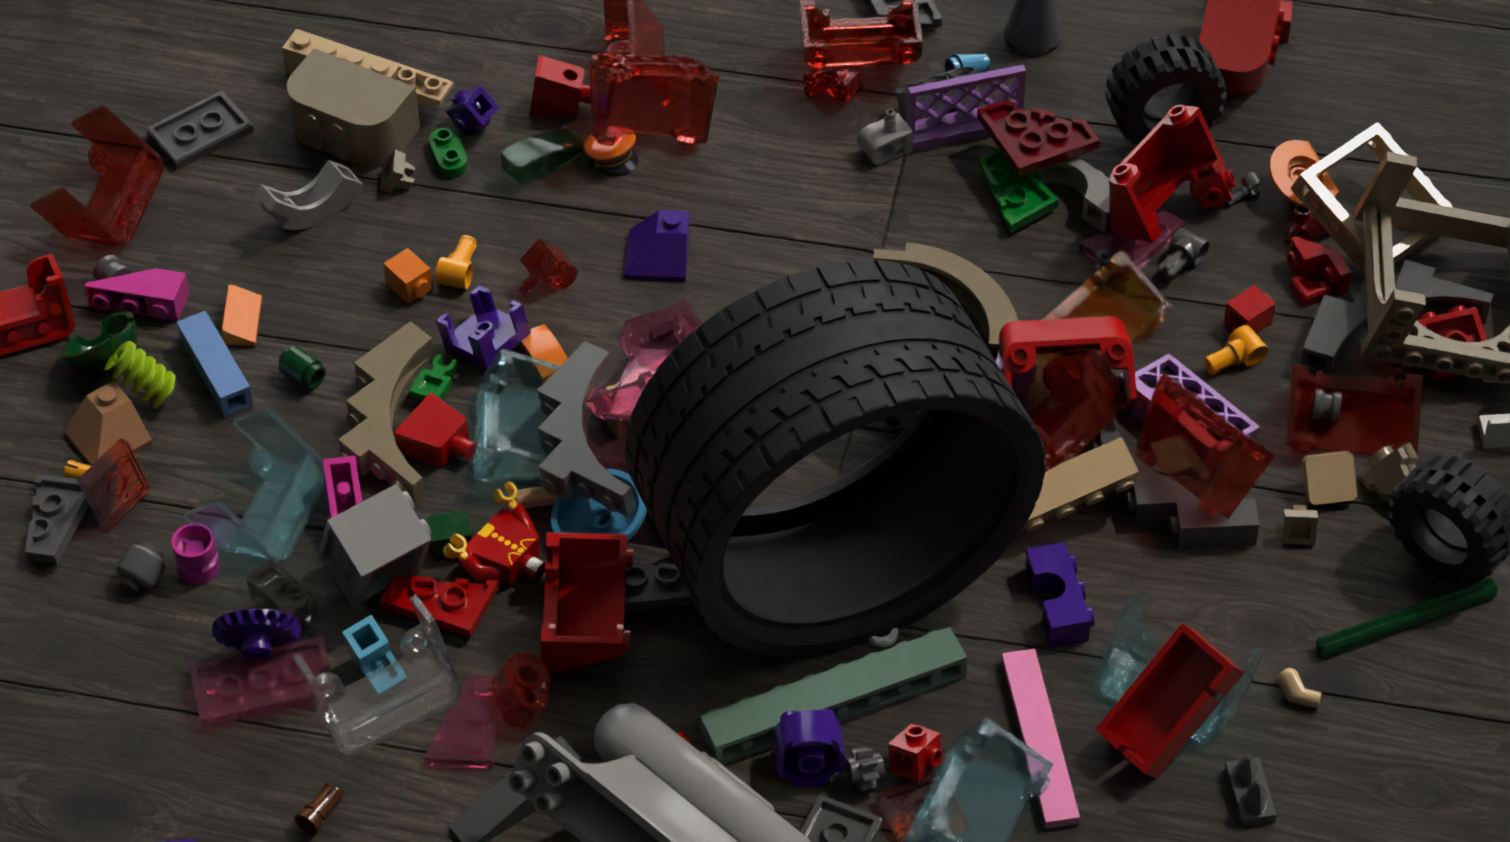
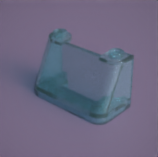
M500 349L480 380L476 394L475 443L477 448L474 453L475 479L485 482L542 481L538 466L549 454L541 446L542 442L538 427L548 416L541 410L537 390L560 365Z
M985 717L961 734L950 747L906 834L904 842H1007L1026 801L1035 794L1040 796L1048 787L1051 780L1048 775L1053 763Z

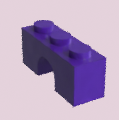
M1065 542L1026 549L1025 571L1033 595L1052 593L1059 597L1043 601L1041 622L1049 647L1089 641L1090 627L1095 625L1094 614L1091 607H1086L1084 601L1086 600L1085 586L1082 580H1077V562L1074 554L1069 555Z

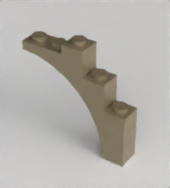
M410 321L354 362L355 382L361 390L346 400L348 409L347 419L353 429L339 438L338 441L341 453L339 457L355 456L358 474L363 477L372 471L378 479H384L392 486L398 484L402 492L407 491L416 505L425 498L423 478L407 463L397 447L393 436V422L396 408L405 389L417 373L434 359L432 337Z

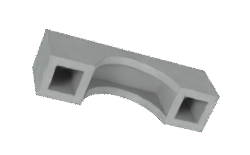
M1080 156L1031 172L1043 184L1061 183L1075 188L1084 197L1082 218L1103 233L1112 228L1109 215V178L1100 170H1096L1083 161Z

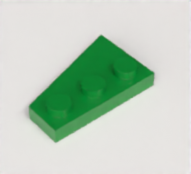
M999 148L979 158L978 167L1010 234L1058 208L1059 199L1032 173L1018 177Z

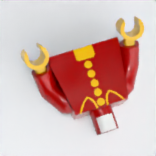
M507 482L504 484V487L509 493V497H505L502 491L497 489L494 498L498 504L507 505L508 509L501 508L468 543L462 535L454 534L450 538V542L456 548L450 543L443 548L446 557L450 559L458 557L460 559L459 564L480 583H486V580H498L499 583L512 586L524 574L539 580L545 573L546 563L538 559L540 556L539 535L521 502L516 503L514 499L517 496L516 486L511 482Z

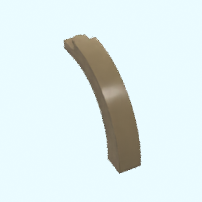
M906 242L905 251L874 249L873 261H890L913 266L920 269V271H925L935 276L940 282H943L953 292L958 301L967 307L978 320L984 331L988 350L994 360L997 359L999 350L998 338L1001 328L1008 322L1018 321V318L1008 296L991 276L968 260L936 247Z

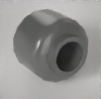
M140 542L139 545H130L116 566V572L122 578L120 584L134 593H138L139 589L146 591L153 589L166 568L165 561L162 559L164 554L146 542Z

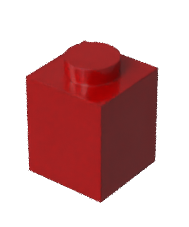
M1253 285L1226 302L1224 324L1232 331L1243 325H1248L1257 334L1273 324L1276 303L1268 294L1263 293Z

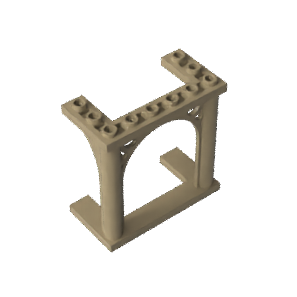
M1386 151L1354 210L1355 220L1363 221L1368 335L1361 345V357L1510 384V353L1500 352L1497 345H1503L1510 349V323L1498 336L1481 342H1462L1448 339L1421 325L1417 319L1426 305L1425 295L1396 289L1392 227L1507 248L1510 274V218L1400 198L1417 168V157ZM1411 329L1415 331L1416 336L1408 335Z

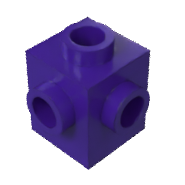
M479 85L468 91L462 89L451 98L453 104L445 112L452 119L454 126L465 134L472 130L479 132L491 122L490 118L500 107L486 90Z

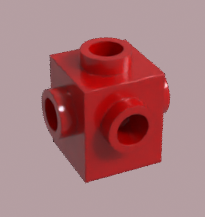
M1225 167L1217 174H1212L1211 170L1203 171L1198 174L1200 179L1197 182L1191 181L1189 183L1194 200L1199 199L1204 210L1211 207H1220L1233 200L1232 188L1236 187V182L1232 171H1226Z
M911 723L888 743L890 773L920 782L942 762L943 750L941 749L940 733L921 725Z

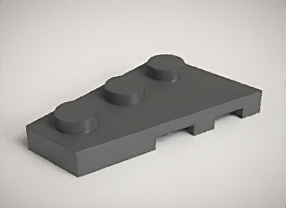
M36 474L37 492L32 500L34 512L33 518L29 522L25 553L29 560L52 564L59 563L89 507L76 481L77 479Z

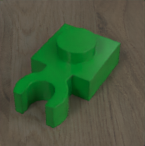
M436 355L432 361V371L423 368L410 388V399L422 402L431 392L441 400H444L453 386L452 377L457 373L456 360L453 359L448 366L443 367L442 355Z

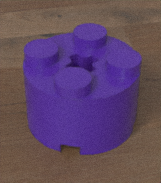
M789 710L780 716V722L774 729L773 738L777 771L782 778L783 775L791 780V784L795 786L817 787L829 783L830 777L838 772L839 776L844 771L846 756L842 727L832 710H803L798 712Z

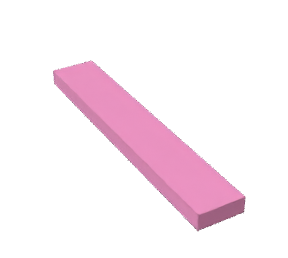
M1035 649L1002 653L1001 661L1045 829L1079 824L1080 815Z

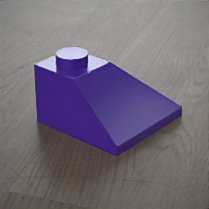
M658 210L629 230L624 279L686 281L690 245V211Z

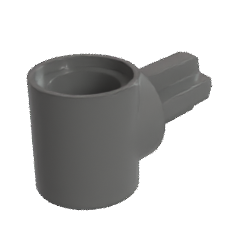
M1183 227L1179 228L1170 242V255L1159 265L1158 272L1162 274L1164 279L1173 278L1183 266L1189 267L1192 264L1198 266L1207 255L1210 242Z

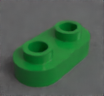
M451 128L434 130L429 136V145L439 172L448 178L462 176L468 169V161L457 132Z

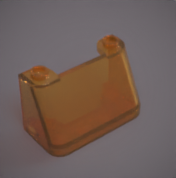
M1121 250L1042 320L1113 316L1124 322L1132 342L1146 328L1150 327L1153 331L1167 319L1163 313L1172 305ZM1100 351L1040 354L1084 384L1089 380L1095 384L1108 372L1104 368L1106 365L1101 360Z

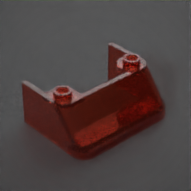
M101 105L74 119L71 123V126L92 143L88 152L89 163L101 175L87 207L63 187L32 202L30 207L69 239L118 247L131 241L162 176L164 164L162 158L154 149L104 105Z

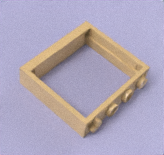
M1378 122L1302 172L1290 188L1364 275L1363 230L1320 182L1318 177L1365 145H1368L1381 161L1386 151L1408 155L1403 152L1390 133L1385 131ZM1416 168L1405 188L1416 201L1452 207L1451 203L1433 186L1431 180ZM1415 231L1393 247L1394 264L1435 235Z

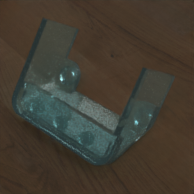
M265 407L235 418L232 423L254 443L249 455V461L253 471L262 478L242 520L220 500L186 511L183 517L190 523L204 524L209 527L214 533L216 546L221 550L275 563L285 560L291 555L324 489L321 473L324 458L269 407Z
M1147 591L1140 592L1126 599L1095 675L1097 691L1102 696L1116 703L1151 662L1157 648V640L1154 633L1150 629L1138 624L1151 594ZM1258 647L1242 656L1238 666L1245 673L1226 696L1220 693L1216 696L1221 702L1190 738L1191 741L1197 744H1207L1220 735L1245 698L1265 649Z

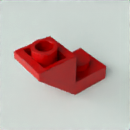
M1300 237L1291 238L1290 250L1287 252V262L1289 267L1295 270L1298 276H1305L1308 279L1323 275L1325 283L1332 287L1336 296L1348 293L1352 272L1339 250Z

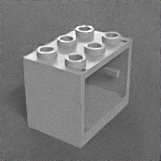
M398 484L328 519L326 522L318 553L352 608L385 591L394 575L413 576L421 571L432 540V532L424 519L419 520L414 512L415 505L407 491L402 492Z

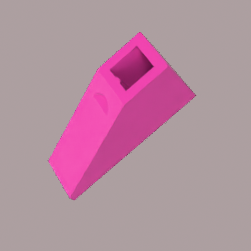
M157 268L96 280L85 284L90 307L120 312L128 311L132 312V314L175 321L179 320L190 294L186 273Z

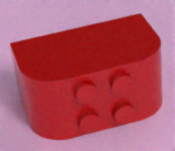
M1207 0L1199 42L1210 51L1225 81L1227 95L1245 96L1255 92L1265 80L1268 65H1274L1285 9L1279 8L1281 0Z

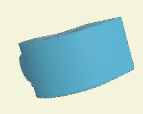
M372 615L342 632L345 646L351 658L379 699L408 682V677L390 651L389 641Z

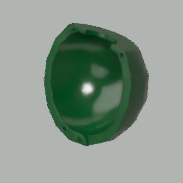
M118 312L101 321L102 332L93 340L83 339L80 335L73 339L68 338V342L61 350V356L71 367L84 373L106 374L114 371V367L105 370V366L119 346L127 341H132L137 345V326L132 312Z

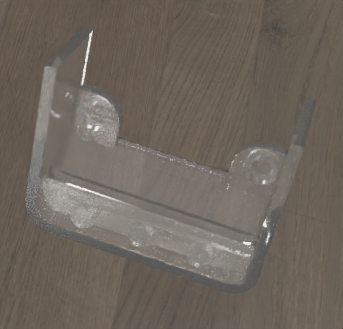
M417 595L410 597L420 625L408 630L401 639L400 646L404 658L346 687L343 686L339 677L333 673H322L315 677L299 653L293 656L309 696L334 743L346 755L358 754L454 705L461 696V684L436 621Z

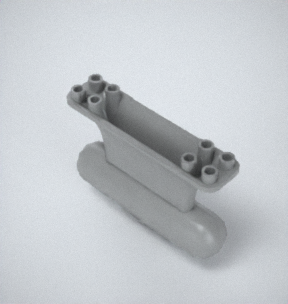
M635 703L618 704L609 709L598 721L594 732V748L603 763L580 762L548 735L536 732L527 736L524 740L513 771L508 778V784L512 791L521 793L534 804L535 809L540 814L549 816L581 842H810L809 838L777 814L770 802L710 754L697 750L649 710Z

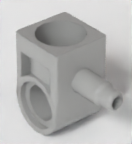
M888 109L884 119L864 127L857 135L856 141L873 164L882 165L912 152L913 131L899 113L895 114L893 109Z

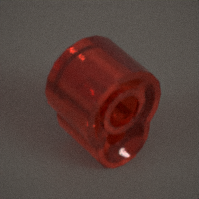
M520 652L507 658L489 684V694L493 703L500 709L503 720L508 725L516 729H525L532 725L549 702L548 689L551 684V674L543 661L532 654Z

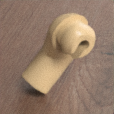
M1286 668L1280 672L1278 684L1289 702L1318 709L1322 692L1304 688L1298 672L1293 668Z

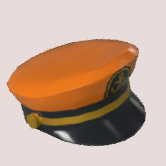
M619 126L604 127L588 136L583 143V150L588 155L590 163L595 168L605 172L626 174L632 172L639 163L638 155L633 149L636 135L628 128Z

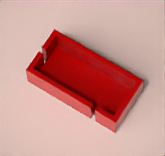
M1182 623L1095 730L1117 750L1122 751V754L1144 774L1158 778L1221 701L1216 696L1219 693L1226 696L1245 672L1198 631Z

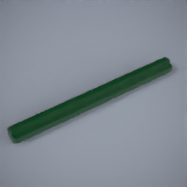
M1487 578L1481 582L1461 587L1319 637L1316 640V649L1322 657L1332 655L1496 597L1498 586L1492 578Z

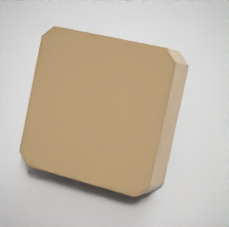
M1340 451L1307 455L1302 459L1305 495L1308 503L1319 505L1355 500L1357 497L1354 457L1350 452Z

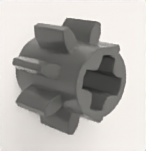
M867 746L851 749L852 758L846 759L844 769L847 783L850 785L855 784V788H860L861 791L877 788L876 780L882 779L885 776L882 756L880 753H873V749H868Z

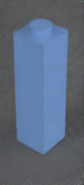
M206 310L177 321L181 344L223 417L227 418L254 407L250 386Z

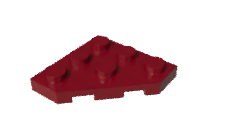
M1006 100L977 109V119L1018 177L1099 149L1100 139L1086 120L1073 118L1072 121L1057 118L1054 112L1034 107L1032 111L1015 107L1016 103Z

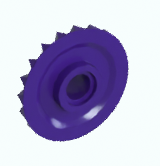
M269 609L233 611L218 617L212 624V637L216 638V642L224 644L228 648L235 647L236 650H241V654L244 657L252 659L266 658L277 647L285 648L287 644L295 643L296 639L300 638L301 623L297 618L281 611Z

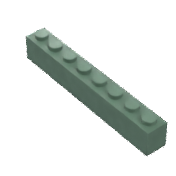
M951 627L939 631L934 630L923 637L909 642H900L894 647L878 653H869L863 658L850 663L838 664L822 673L807 675L794 683L776 686L766 693L743 698L738 703L724 708L712 709L700 716L701 737L710 755L723 765L773 747L774 729L780 722V716L786 711L794 710L798 712L803 710L830 709L835 713V718L842 722L966 677L967 655Z

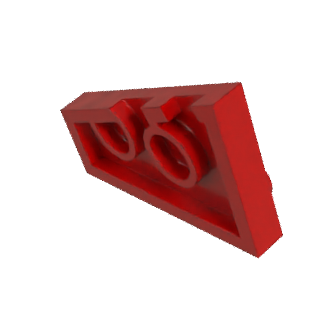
M394 575L379 600L380 607L471 638L499 590V581L486 580V584L469 583V579L456 578L455 582L436 581L434 577Z

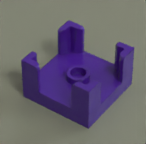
M479 285L469 294L475 312L455 330L447 313L436 320V324L446 350L488 369L531 334L522 304L512 300L510 302V315L496 309L490 290Z

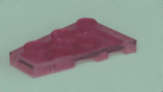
M1160 207L1156 214L1160 220L1158 226L1162 234L1153 243L1119 237L1115 235L1113 229H1109L1080 242L1079 251L1098 263L1100 262L1096 256L1100 250L1119 254L1126 259V263L1122 267L1131 264L1130 272L1126 274L1120 273L1128 281L1171 242L1179 228H1185V221Z
M468 676L424 756L425 766L493 769L504 687L503 676Z

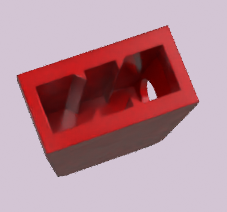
M539 55L529 115L574 118L578 113L579 102L597 105L600 87L583 85L584 69L582 67Z
M431 392L394 432L396 445L402 455L437 467H445L455 455L465 460H470L477 448V444L469 440L467 419Z

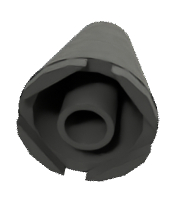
M1015 0L1004 29L1007 45L1009 46L1010 43L1015 47V52L1030 57L1047 55L1048 51L1055 46L1057 49L1062 40V27L1055 0Z

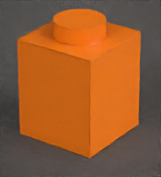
M409 248L383 263L386 284L408 304L425 296L433 289L431 268Z

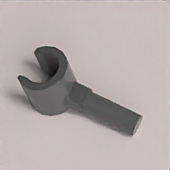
M1248 173L1242 178L1243 188L1232 195L1233 200L1226 203L1228 207L1248 194L1251 197L1260 194L1261 186L1259 184L1261 180L1256 173Z

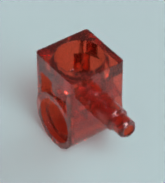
M539 238L520 259L530 275L523 281L519 292L522 295H526L539 282L555 290L565 289L575 281L578 271L560 247Z

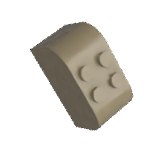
M315 48L295 69L287 81V94L293 131L296 138L315 150H321L341 160H346L363 167L383 166L395 149L402 152L420 130L416 88L414 86Z

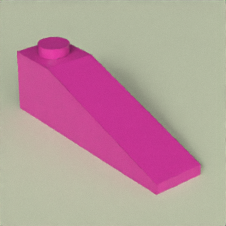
M355 456L323 459L321 473L327 512L330 519L361 503L362 497Z

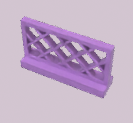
M1024 65L908 87L906 123L913 131L912 151L989 136L977 119V109L982 107H976L981 102L988 106L1002 100H1007L1011 96L1015 100L1010 102L1016 103L1015 107L1024 109L1026 81ZM1017 77L1008 87L1002 84L1008 78ZM988 83L980 93L973 90L979 84ZM959 89L952 98L945 96L950 90ZM996 89L1002 91L994 100L988 98ZM931 95L923 104L916 101L918 96ZM967 95L972 96L973 99L965 106L959 103ZM939 100L945 103L936 112L930 109ZM952 108L958 110V112L948 113ZM923 114L930 116L928 118L919 119Z
M1170 354L1135 372L1137 400L1131 413L1202 472L1212 468L1214 459L1257 435L1259 432V425ZM1169 367L1177 376L1160 374V370ZM1123 373L1118 375L1113 398L1125 407ZM1142 381L1155 382V388H1149ZM1160 383L1177 385V391L1161 389ZM1183 386L1193 387L1199 394L1183 392ZM1164 399L1178 401V407L1171 406ZM1183 402L1200 404V410L1183 408ZM1205 405L1217 406L1222 410V413L1206 411ZM1187 418L1200 419V425H1195ZM1206 420L1223 422V428L1206 426ZM1228 423L1239 424L1244 430H1231L1228 428ZM1209 436L1223 438V442L1218 444Z

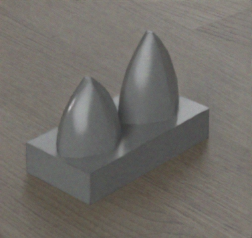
M1245 755L1240 760L1225 762L1224 771L1241 827L1275 823L1277 814L1260 758H1251Z

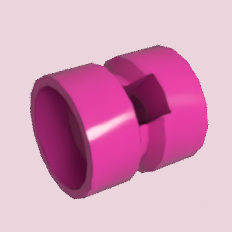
M199 523L186 524L180 527L173 534L171 540L178 575L183 581L193 585L206 584L212 581L220 570L214 533L209 527Z

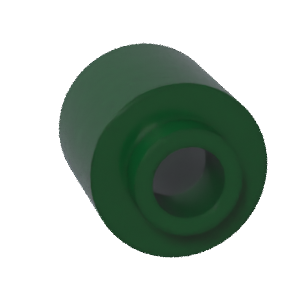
M299 346L285 349L279 357V371L303 388L315 389L325 378L326 369L322 366V362Z

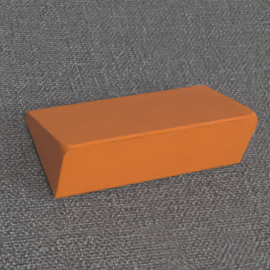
M235 285L228 286L222 324V336L225 345L256 346L262 295Z

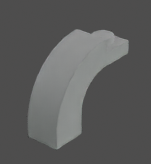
M328 160L319 174L308 185L299 190L283 192L261 184L254 194L262 202L261 208L273 216L282 228L301 230L314 227L338 214L353 200L363 187V183L348 167Z

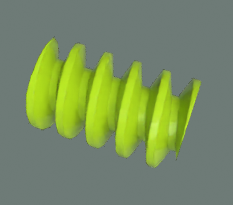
M127 341L120 345L105 366V370H109L112 367L115 368L112 374L114 379L119 378L122 374L125 375L122 382L124 387L134 382L132 393L137 394L144 389L145 391L142 396L144 402L153 396L152 408L154 409L165 402L175 386V374L172 371H166L163 364H156V360L152 356L146 357V352L143 349H136V345L132 341Z

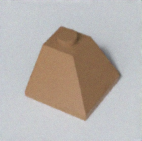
M115 381L86 395L64 430L65 436L90 466L119 439H121L129 457L153 444L131 400Z

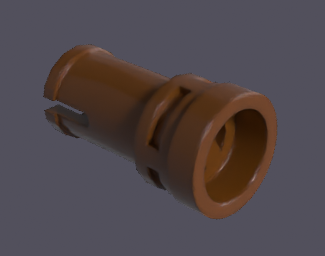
M326 783L311 803H307L295 815L294 820L304 832L316 835L326 821V816L343 798V793L338 787L332 793L330 792L334 784Z

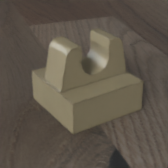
M395 149L384 163L381 170V190L392 193L395 187L408 190L414 183V179L410 178V176L415 171V167L405 161L406 153Z
M1292 505V509H1284L1281 534L1282 544L1315 545L1318 525L1317 510H1307L1306 505Z

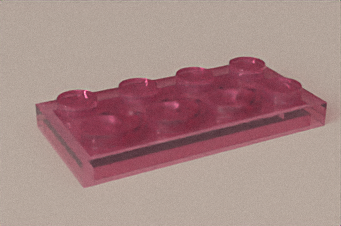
M323 636L273 647L272 654L266 658L252 659L241 654L189 666L202 728L337 698Z

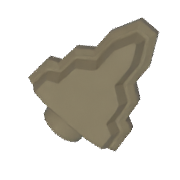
M1411 443L1395 451L1391 446H1386L1368 458V462L1372 467L1367 470L1359 481L1369 493L1376 492L1384 502H1389L1393 490L1416 467L1415 463L1418 457Z

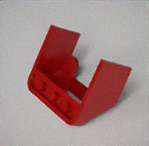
M1106 316L1012 321L1006 323L1001 328L998 338L1000 369L1011 387V375H1022L1031 371L1036 362V354L1100 351L1101 360L1107 367L1114 370H1122L1125 411L1132 412L1137 400L1134 354L1126 325L1119 318Z

